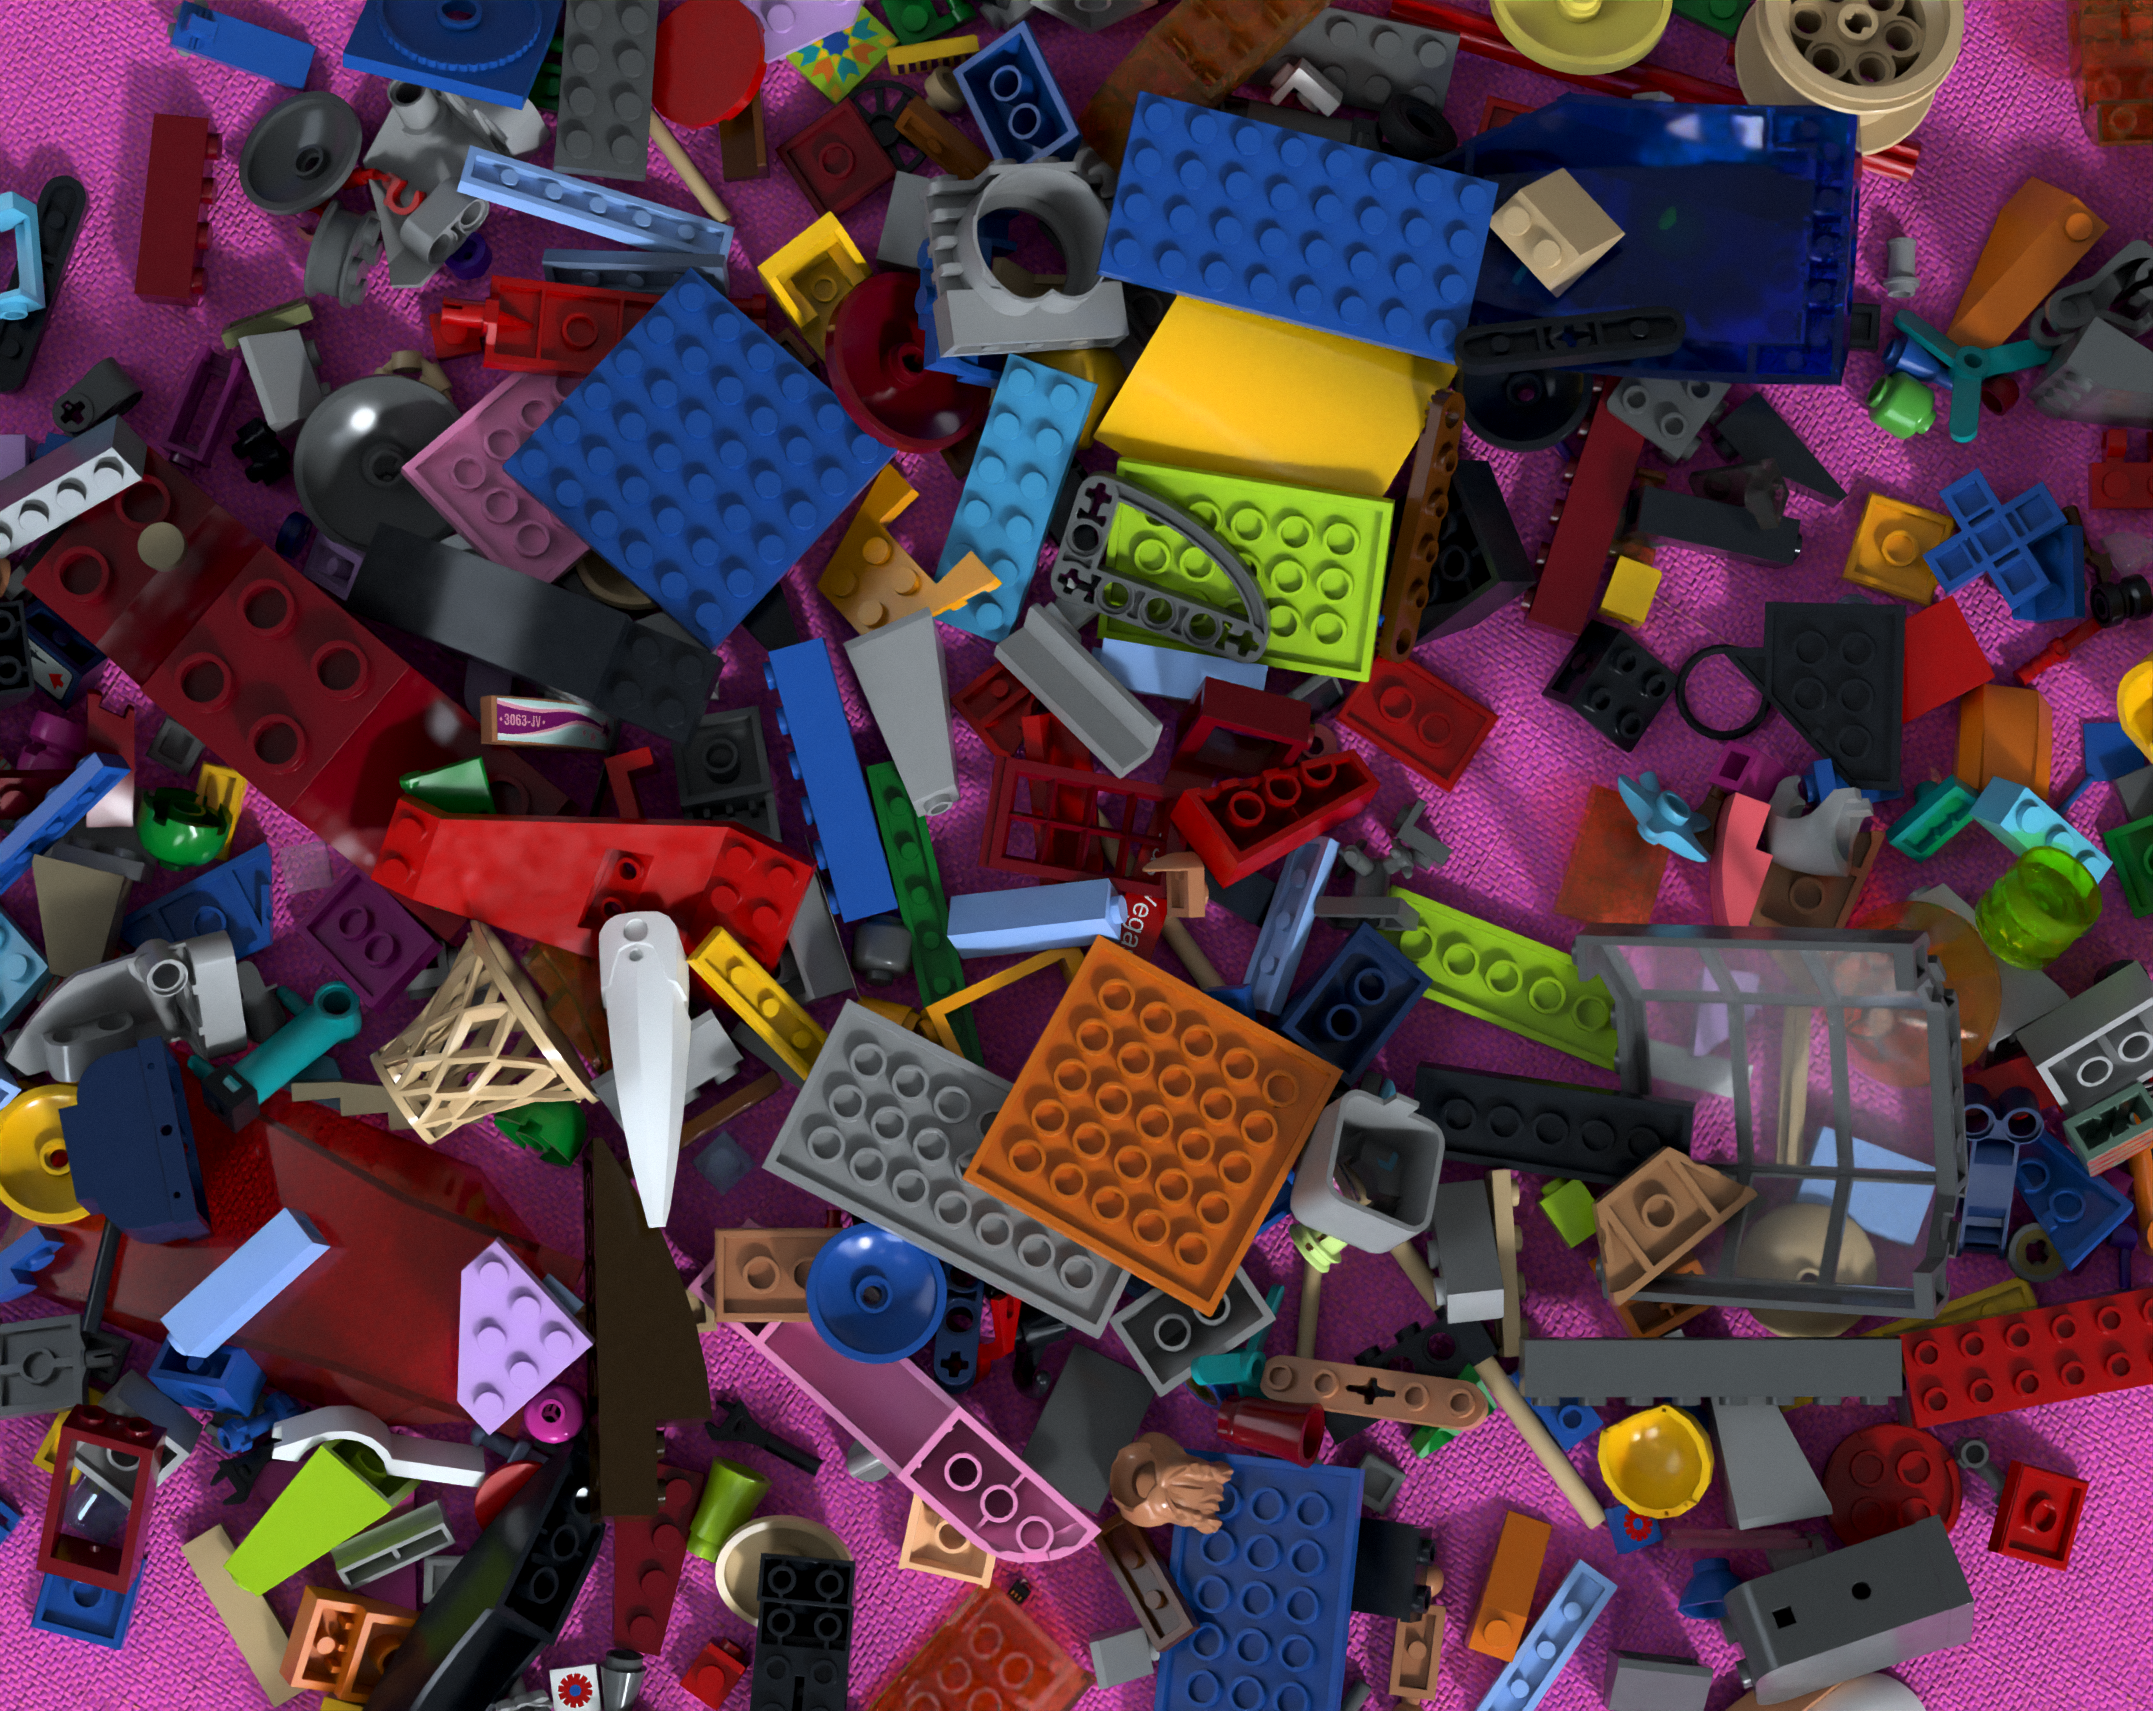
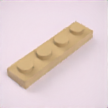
M1510 1169L1484 1171L1485 1189L1504 1286V1318L1494 1319L1495 1340L1500 1347L1496 1356L1519 1357V1337H1529L1527 1319L1520 1318L1519 1299H1525L1526 1295L1525 1277L1523 1271L1517 1272L1516 1253H1521L1523 1247L1522 1231L1520 1225H1514L1513 1206L1519 1205V1185L1516 1178L1511 1179Z

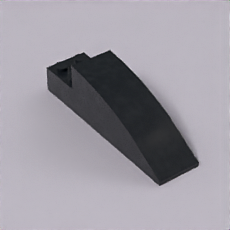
M379 522L344 605V608L687 749H690L725 665L721 657L636 623L626 613L498 563L383 522Z

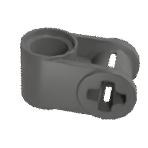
M109 357L92 367L83 379L57 399L52 409L53 420L66 436L76 438L85 433L86 429L89 428L90 430L116 414L120 417L126 414L141 400L143 391L113 357ZM77 410L84 417V420L78 425L71 418V414Z

